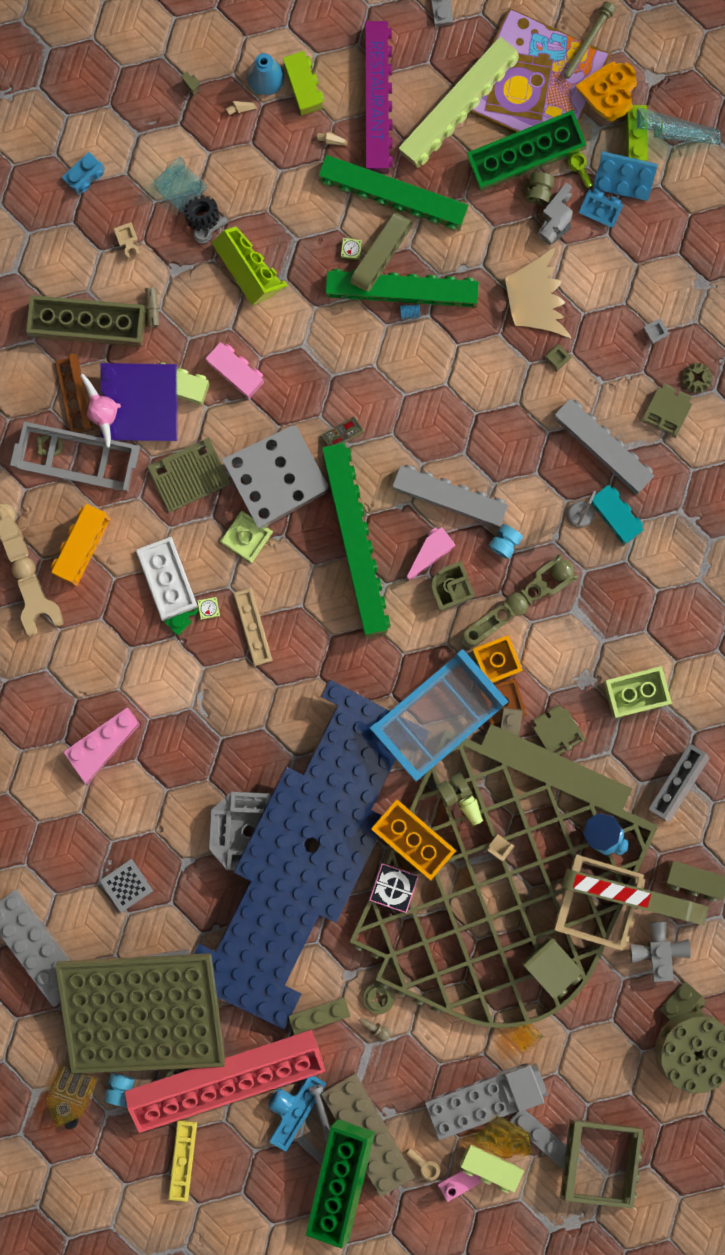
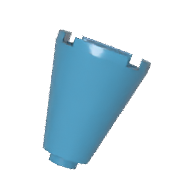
M262 53L255 58L249 67L247 81L250 88L257 94L273 95L283 86L284 71L281 65L269 54Z

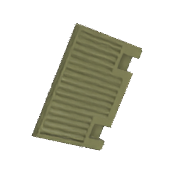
M209 437L147 466L169 513L231 484ZM206 447L208 453L200 456L198 451ZM165 467L167 472L158 476L156 470Z

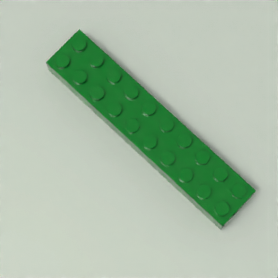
M345 443L323 447V458L365 638L388 633V628H391L389 615L384 614L386 609L384 596L380 597L379 591H382L380 577L376 578L375 576L378 568L376 559L371 558V554H373L371 540L367 541L366 537L369 535L367 521L363 522L362 517H365L363 503L358 502L360 498L358 484L354 485L353 481L356 480L354 466H350L349 463L352 462L350 447L346 448Z

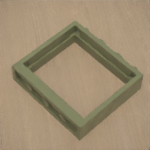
M570 1119L560 1198L568 1202L633 1209L635 1198H637L635 1188L639 1182L638 1164L642 1160L640 1148L644 1142L642 1138L643 1129L637 1126ZM582 1127L630 1133L622 1198L574 1193Z

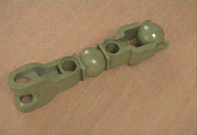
M558 554L552 561L534 574V580L524 590L522 589L520 592L510 594L501 606L470 626L461 636L462 646L467 649L476 647L505 625L510 618L513 619L515 616L524 615L532 603L544 596L553 597L567 585L576 581L579 576L574 575L573 564L569 560L562 559V554ZM550 568L553 579L561 583L552 590L547 588L546 582L541 580V575ZM528 589H534L537 592V596L534 598L530 597ZM498 611L506 613L505 620H500L497 617ZM469 634L474 635L475 640L470 639Z

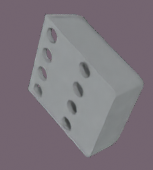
M290 426L228 457L222 458L258 528L268 527L270 524L321 497L328 491V484L296 426ZM241 477L243 478L246 485L241 483ZM250 494L252 495L255 502L250 500ZM259 511L261 512L264 519L259 517Z

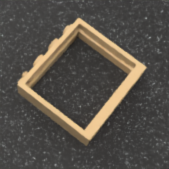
M574 854L570 870L580 872L582 863L634 878L632 886L644 889L645 879H643V874ZM564 889L553 930L622 951L623 947H627L630 936H627L629 928L632 929L635 917H632L634 909L637 910L638 908L626 906L617 941L613 942L564 927L574 891Z

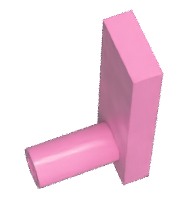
M460 1170L438 1183V1186L447 1202L482 1181L480 1176L474 1174L472 1177Z

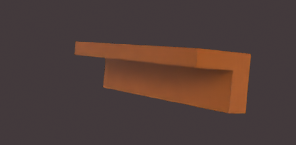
M76 353L70 354L69 358L56 360L69 429L71 432L76 433L92 431V421L87 417L88 401L84 382L80 377L82 372L79 358ZM62 364H71L72 371L69 375L62 372ZM69 380L75 383L76 389L72 394L65 388ZM73 398L79 402V408L76 412L69 408V403ZM77 416L82 419L83 428L74 429L73 421Z

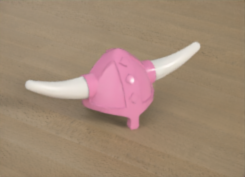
M81 374L80 377L85 384L90 400L87 417L93 423L99 425L106 447L109 448L111 440L109 426L113 423L117 409L121 406L109 397H99L90 381L84 374Z

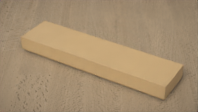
M252 588L234 592L254 667L272 662Z

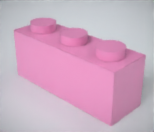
M220 342L206 357V363L246 398L250 399L263 385V374L256 368L252 370L248 366L249 362L242 356L238 358L234 354L235 350L227 343L224 345Z

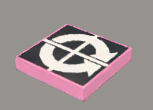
M382 863L370 901L407 913L419 876Z

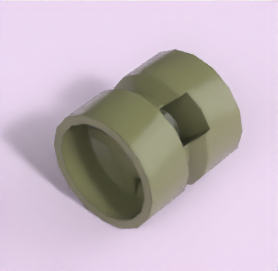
M532 172L529 180L531 187L527 189L525 200L536 205H549L551 197L549 190H552L555 178L547 173Z
M460 772L452 776L449 782L445 780L436 786L448 807L457 803L458 798L464 799L472 794ZM457 786L458 790L455 792L453 787Z

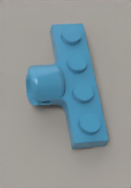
M316 1076L305 1078L295 1095H291L283 1089H277L274 1092L268 1106L271 1111L281 1116V1120L269 1138L270 1143L287 1151L315 1104L314 1094H310L309 1088L315 1085H322L324 1089L327 1084Z

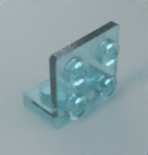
M180 156L153 182L155 189L181 213H184L185 204H189L190 199L194 201V197L197 196L199 198L208 188L207 184L186 166L185 160Z

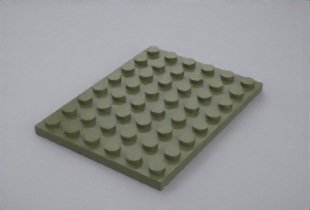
M211 953L57 961L55 964L72 1074L225 1066Z

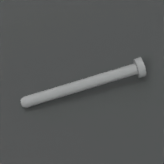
M315 1085L310 1087L309 1091L310 1094H314L327 1143L330 1124L321 1095L323 1086Z

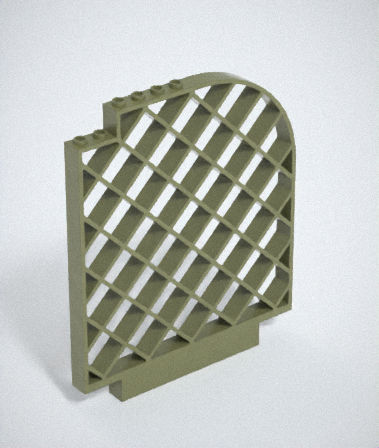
M490 724L481 745L466 738L451 752L457 750L460 752L469 776L465 781L466 783L471 781L481 808L480 814L483 813L492 840L496 837L487 811L514 801L524 830L502 838L509 840L526 833L536 861L509 871L504 860L501 864L505 873L477 883L467 855L487 848L491 842L465 851L455 823L468 819L466 815L453 819L450 808L446 805L438 789L421 795L431 773L436 786L440 784L433 767L425 774L409 810L416 815L414 810L419 800L438 793L440 794L449 822L431 829L436 831L449 825L452 826L461 853L452 856L446 863L463 857L473 885L446 895L437 873L434 877L442 897L415 907L412 901H410V909L407 910V913L399 912L383 919L376 902L370 901L369 898L350 942L353 943L352 947L359 951L366 949L370 951V956L379 960L381 957L384 958L375 980L379 981L377 985L388 989L390 986L396 989V994L405 998L407 995L414 997V1002L420 1005L427 1003L432 1006L431 1010L440 1014L444 1011L459 1019L485 1027L512 1028L543 1020L570 1003L590 979L605 945L598 944L597 948L577 955L571 936L564 933L573 956L570 958L583 972L580 975L582 979L561 1002L556 997L553 999L554 1007L539 1015L528 1018L516 984L533 978V976L528 973L514 979L504 951L530 941L535 950L538 948L536 939L557 932L550 928L533 935L523 907L551 898L557 914L559 905L555 895L563 893L564 888L553 891L543 863L569 853L573 861L575 851L590 846L588 842L573 847L563 819L589 810L593 817L596 815L594 807H597L632 823L631 826L623 828V831L625 833L633 830L640 852L636 860L618 867L627 869L633 866L631 871L636 873L639 871L658 825L623 810L632 788ZM446 729L434 755L443 748L446 739L452 741L458 734ZM463 747L500 763L501 766L473 776ZM507 767L538 780L545 785L517 796ZM502 770L513 798L485 807L475 779ZM550 787L584 801L588 805L561 815ZM546 790L556 818L529 827L519 799ZM558 821L568 849L541 859L531 831ZM638 827L649 831L644 842ZM392 848L385 864L390 865L392 860L395 868L400 869L394 855L396 850ZM612 854L606 855L609 864L616 866ZM538 865L548 893L521 903L511 875ZM417 869V870L412 871V872H409V873H412V874H415V875H416V874H419V873H421V872ZM611 871L594 875L603 878L614 874L616 882L623 883L620 874ZM507 877L517 905L489 915L479 887ZM628 877L626 885L632 886L634 878ZM475 889L485 917L458 927L447 899ZM585 894L592 913L566 922L564 927H570L594 918L601 937L608 940L623 904L617 903L597 911L592 896ZM444 901L454 929L426 939L416 911ZM371 904H373L378 921L362 926ZM519 909L529 937L501 947L491 919ZM614 910L604 930L599 915ZM412 913L422 941L394 951L384 923ZM487 921L497 949L470 959L459 931ZM380 925L390 953L386 954L356 940L358 933ZM456 933L465 961L438 971L428 943ZM424 945L434 973L406 983L396 955ZM500 954L509 981L482 991L472 963ZM594 955L584 973L580 959ZM390 957L393 958L402 986L381 977ZM468 965L478 993L449 1003L440 975ZM436 977L446 1005L443 1006L407 988ZM512 986L524 1020L493 1022L484 996ZM480 998L488 1021L468 1017L451 1008Z

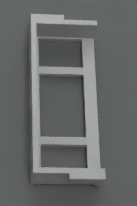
M24 422L19 444L15 443L10 466L20 470L129 493L133 469H136L140 446L110 440V447L107 448L104 438ZM30 432L52 436L45 465L24 461ZM62 438L104 447L98 476L51 467L57 439ZM110 449L131 453L124 482L104 478Z

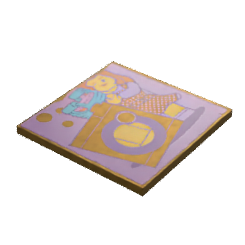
M509 8L492 45L499 37H502L517 50L518 61L515 66L510 67L505 72L503 79L493 85L491 92L488 95H484L479 105L475 109H471L470 113L514 133L571 110L574 111L579 124L588 102L576 90L575 85L607 65L611 54L590 45L569 79H565L564 73L584 41Z

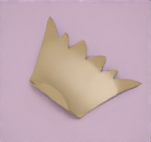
M553 248L524 268L506 277L505 281L511 315L515 326L544 329L571 338L568 331L556 320L564 317L559 312L553 310L565 303L560 297L551 294L559 287L561 281L547 278L555 269V267H547L555 251V248Z

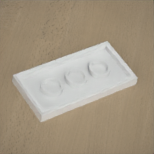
M172 537L136 550L162 621L198 608Z

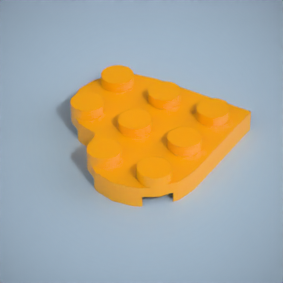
M614 61L576 84V90L600 116L611 122L624 116L632 109L630 91L637 85L636 71L627 62L625 64H616Z

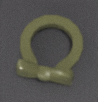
M45 435L42 438L37 436L39 456L43 454L48 455V451L42 449V443L52 436ZM60 438L57 439L59 448L55 451L54 456L59 455L63 449V443Z

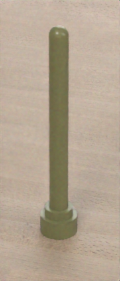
M604 1L601 5L600 16L564 73L565 79H569L605 20L612 17L615 13L616 7L612 3Z

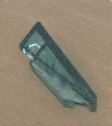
M641 107L637 108V129L654 130V138L715 145L721 144V131Z

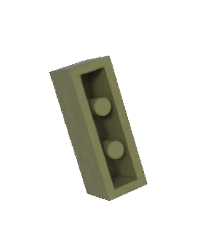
M345 996L292 1013L289 1019L294 1035L348 1018L350 1017V1012Z

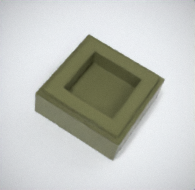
M558 344L544 358L558 371L572 357Z

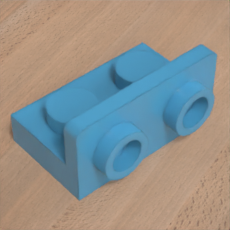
M88 152L62 176V179L79 195L81 192L84 193L89 189L91 182L102 177L105 167L102 162H99Z
M589 189L579 213L613 228L624 204L616 197L611 196L608 198L604 196V192L598 189H593V191Z

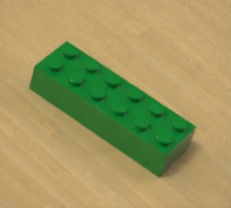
M571 110L467 152V159L481 192L586 150L587 144L574 111Z
M339 1119L331 1126L305 1236L340 1249L349 1242L375 1135L374 1131Z

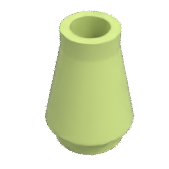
M473 795L459 801V808L473 826L483 821L477 799H474Z

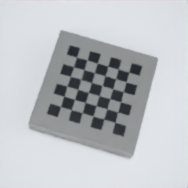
M133 859L100 880L121 913L154 891Z

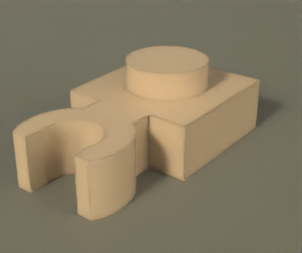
M132 222L114 228L120 247L126 246V257L130 258V250H135L136 254L140 255L139 248L133 244L138 242Z

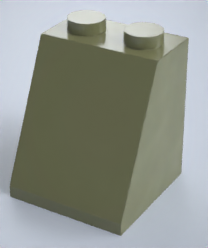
M548 937L521 962L553 999L563 997L567 993L566 988L571 983L574 986L582 979L580 976L583 973L581 969L551 937Z

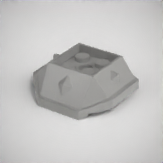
M231 792L211 810L209 849L226 870L235 869L250 838L245 835L244 828L246 826L255 828L271 794Z

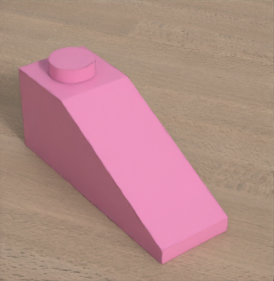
M436 527L427 534L429 537L426 538L407 575L408 581L455 548L456 545L443 527L440 529Z

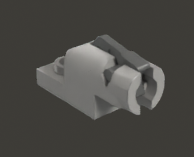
M567 182L542 214V217L546 220H544L537 235L548 245L557 242L571 229L570 221L573 211L565 204L572 196V186Z

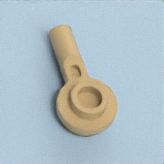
M411 1148L406 1153L409 1158L421 1167V1175L424 1179L433 1181L438 1178L440 1167L436 1162H426Z

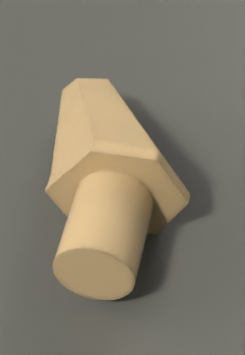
M232 101L233 105L226 108V111L231 115L236 111L241 113L256 109L257 107L252 102Z
M331 132L326 134L318 133L317 140L325 141L326 144L347 146L348 143L346 139Z

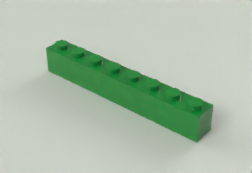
M326 155L319 173V181L324 186H335L344 193H355L361 199L367 200L369 198L375 200L374 202L378 205L385 206L386 204L392 206V209L395 211L409 212L412 217L426 218L428 222L438 225V223L443 224L452 231H456V229L461 230L468 211V204Z
M342 269L327 271L326 298L477 308L479 281H475L474 278L456 280V277L446 276L445 279L437 278L435 275L418 277L417 274H407V276H399V273L391 272L388 275L381 274L371 290L367 292L351 284V278L355 270L350 272H343Z

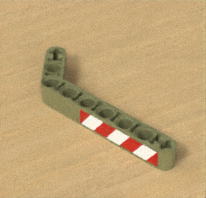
M566 869L562 884L564 889L700 925H705L709 906Z

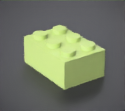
M662 666L603 682L613 719L672 704Z

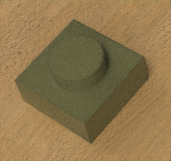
M188 72L181 75L182 82L193 96L198 94V85L200 83L194 75L190 76Z

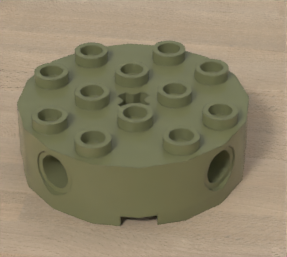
M701 1011L685 1013L683 1015L679 1014L671 1018L661 1028L655 1042L657 1065L660 1072L676 1088L688 1093H706L718 1088L725 1081V1026L715 1017Z

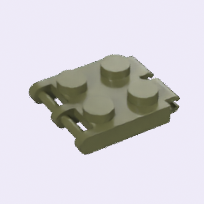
M664 383L662 389L657 388L641 422H648L656 426L658 430L662 429L676 438L692 406V403H690L692 396L682 391L675 396L676 389Z
M560 704L548 710L551 716L549 719L544 713L533 720L536 725L533 729L547 750L554 752L560 747L565 746L555 754L560 755L565 751L569 752L572 750L571 747L581 741H586L567 708L562 709ZM579 736V739L575 740L571 744H568V742L572 741L573 739Z

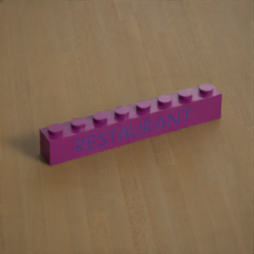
M365 21L366 169L380 174H389V167H393V157L389 156V149H392V137H389V131H392V119H389V112H392V101H388V94H392V82H388V76H392V64H388V57H392V46H388V39H392V28H388V21Z

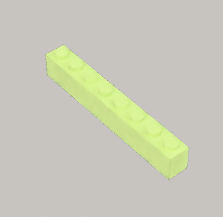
M499 37L399 147L401 155L417 168L420 165H424L428 161L430 154L433 151H437L442 145V141L446 137L451 136L455 127L467 118V114L471 109H475L479 105L481 98L491 92L493 85L503 79L505 72L510 67L515 66L519 58L517 50L502 37Z

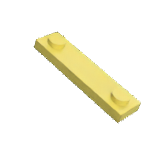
M177 1121L168 1200L188 1202L197 1122Z

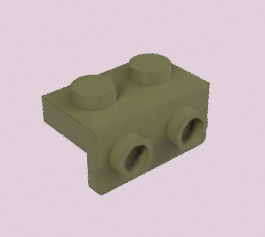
M685 981L662 1006L660 1011L668 1019H671L679 1014L683 1015L685 1013L702 1011L706 1000Z

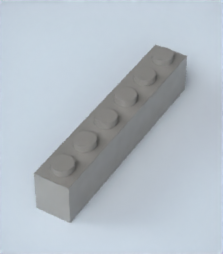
M569 399L554 415L553 419L637 495L654 477L652 474L653 470L646 464L642 465L638 461L639 457L632 451L629 453L624 448L625 444L618 438L615 440L610 435V430L605 426L601 427L591 413L587 414L582 410L583 406L577 400Z
M400 465L392 490L495 528H500L508 507L504 500L496 497L493 500L481 491L474 493L469 491L470 488L461 484L455 486L448 479L441 478L439 480L433 478L434 475L429 472L423 471V473L415 471L416 468L413 466L405 465L403 467Z

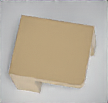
M497 834L486 850L503 862L514 845Z

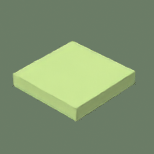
M241 510L220 543L252 564L273 534V531L267 527L258 528L254 519Z

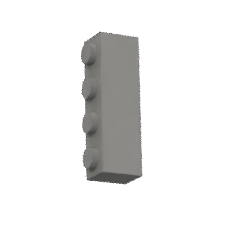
M689 744L649 810L670 823L710 757L705 752Z

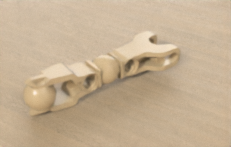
M0 503V538L9 561L12 563V574L18 579L17 582L25 602V608L21 613V621L26 633L32 637L37 633L35 621L40 614H48L57 626L63 625L64 620L59 606L55 602L46 599L38 577L35 574V564L29 558L23 535L15 522L16 514L14 508L10 504Z

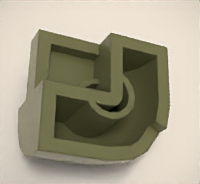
M462 561L441 569L434 576L432 591L440 611L475 598Z

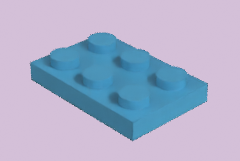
M602 151L593 189L648 201L658 164Z

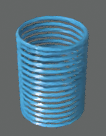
M419 304L400 306L401 320L405 319V315L406 319H409V315L410 319H413V315L414 319L417 318V315L420 318Z

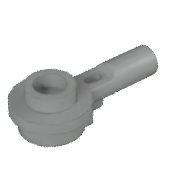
M223 216L219 219V222L216 221V226L212 225V229L207 227L206 231H203V229L197 231L195 228L193 233L195 240L201 244L208 243L212 238V232L228 223L227 218Z

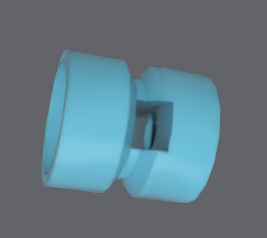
M502 524L497 532L498 537H494L488 547L501 557L509 560L515 551L513 547L519 545L523 535L512 527Z
M110 1073L108 1081L110 1089L106 1090L103 1101L127 1107L125 1091L133 1089L135 1079L121 1074Z

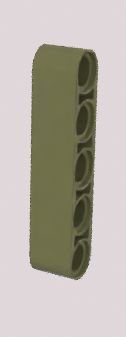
M398 213L392 215L351 278V284L367 292L371 290L409 233L413 223L412 220Z

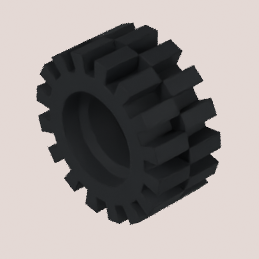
M202 195L198 199L196 196L194 201L190 199L189 204H185V219L187 225L191 226L192 230L196 228L197 231H200V229L206 231L207 227L212 229V225L216 226V221L219 222L220 214L217 203L213 198L210 199L209 196L204 198V195ZM199 212H207L206 214L201 216L196 215Z

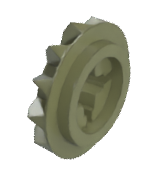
M693 363L687 366L682 374L683 385L693 393L706 391L712 383V373L709 367L702 363ZM702 372V373H703L702 376H701L702 382H700V381L698 380V381L692 383V381H693V379H694L693 373H695L696 375H698L699 373Z
M374 983L364 993V1004L370 1012L384 1014L394 1004V993L390 987L385 989L377 985L378 983ZM376 990L380 995H387L382 999L383 1006L378 1001L371 1002L376 997Z

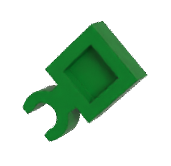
M196 608L193 612H184L167 619L165 623L179 636L192 623L188 618L195 616L199 610Z

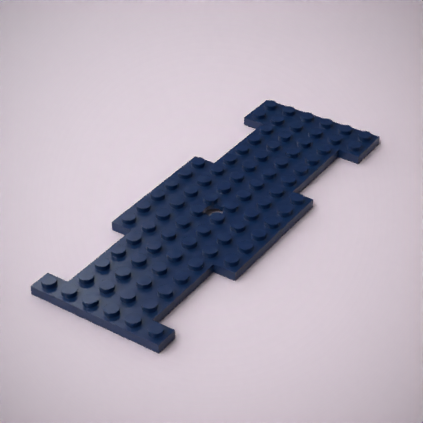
M329 679L320 697L337 706L303 774L285 766L233 872L250 881L215 951L197 943L192 953H211L218 998L285 1029L289 1016L292 1015L301 996L300 992L285 984L319 915L337 923L379 837L371 829L383 815L371 809L396 760L370 730V727L380 721L390 710ZM401 717L424 744L430 731ZM396 721L383 730L399 750H401L405 741L416 746ZM313 837L318 841V848L315 852L309 853L305 850L304 843L308 838Z

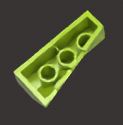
M237 227L224 230L212 242L217 253L226 264V267L251 305L264 302L288 286L285 281L281 282L276 276L277 272L273 267L270 269L263 262L265 258L252 249L253 245Z

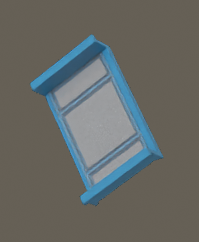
M462 649L380 721L371 726L370 730L416 782L509 701Z

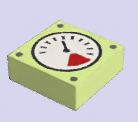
M343 238L341 258L360 260L362 240Z
M217 597L198 600L201 620L220 616Z

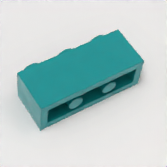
M608 485L594 496L591 505L623 546H625L644 531L642 528L644 525L638 517L635 518L631 514L632 509L630 506L620 500V494L616 488H611Z

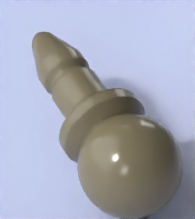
M359 1019L361 1025L370 1030L371 1035L376 1036L379 1041L385 1042L390 1038L391 1032L388 1027L381 1026L379 1023L375 1025L367 1019Z

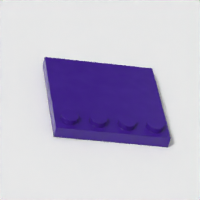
M100 363L101 396L109 397L121 406L117 409L116 417L109 426L111 440L178 441L177 364Z

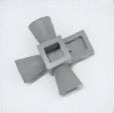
M667 921L648 922L653 940L648 942V946L629 945L631 963L649 959L652 963L653 982L674 980L672 957H691L688 939L673 944L665 940Z

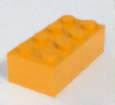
M87 503L79 509L77 513L79 518L76 524L71 525L68 531L70 536L67 542L64 541L59 550L61 554L58 559H54L51 565L52 573L56 577L75 586L78 585L111 519L107 513Z
M397 799L371 829L429 880L434 878L456 852L452 846Z

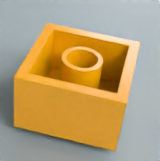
M509 635L472 649L477 666L492 683L523 671Z

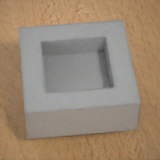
M661 318L643 327L652 345L669 336V332Z

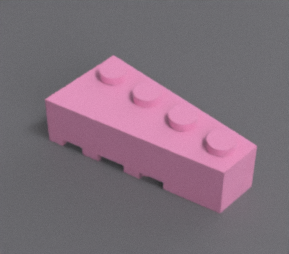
M126 708L64 751V754L85 784L90 783L93 777L139 727L140 723L132 711Z

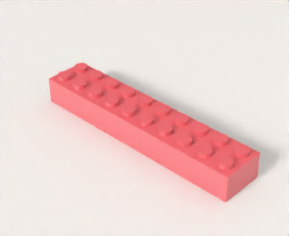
M310 1030L225 1058L224 1067L190 1069L125 1091L128 1111L138 1132L141 1133L326 1072L313 1031Z

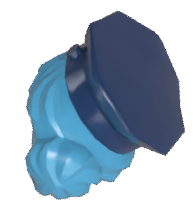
M598 813L586 821L583 835L591 848L604 855L613 853L622 855L627 851L628 841L624 839V831L614 816Z

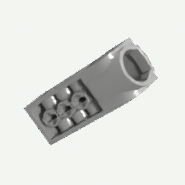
M524 1063L427 1099L425 1103L438 1139L442 1140L493 1121L496 1117L501 1118L514 1112H521L545 1103L543 1098L549 1095L537 1063L533 1065Z

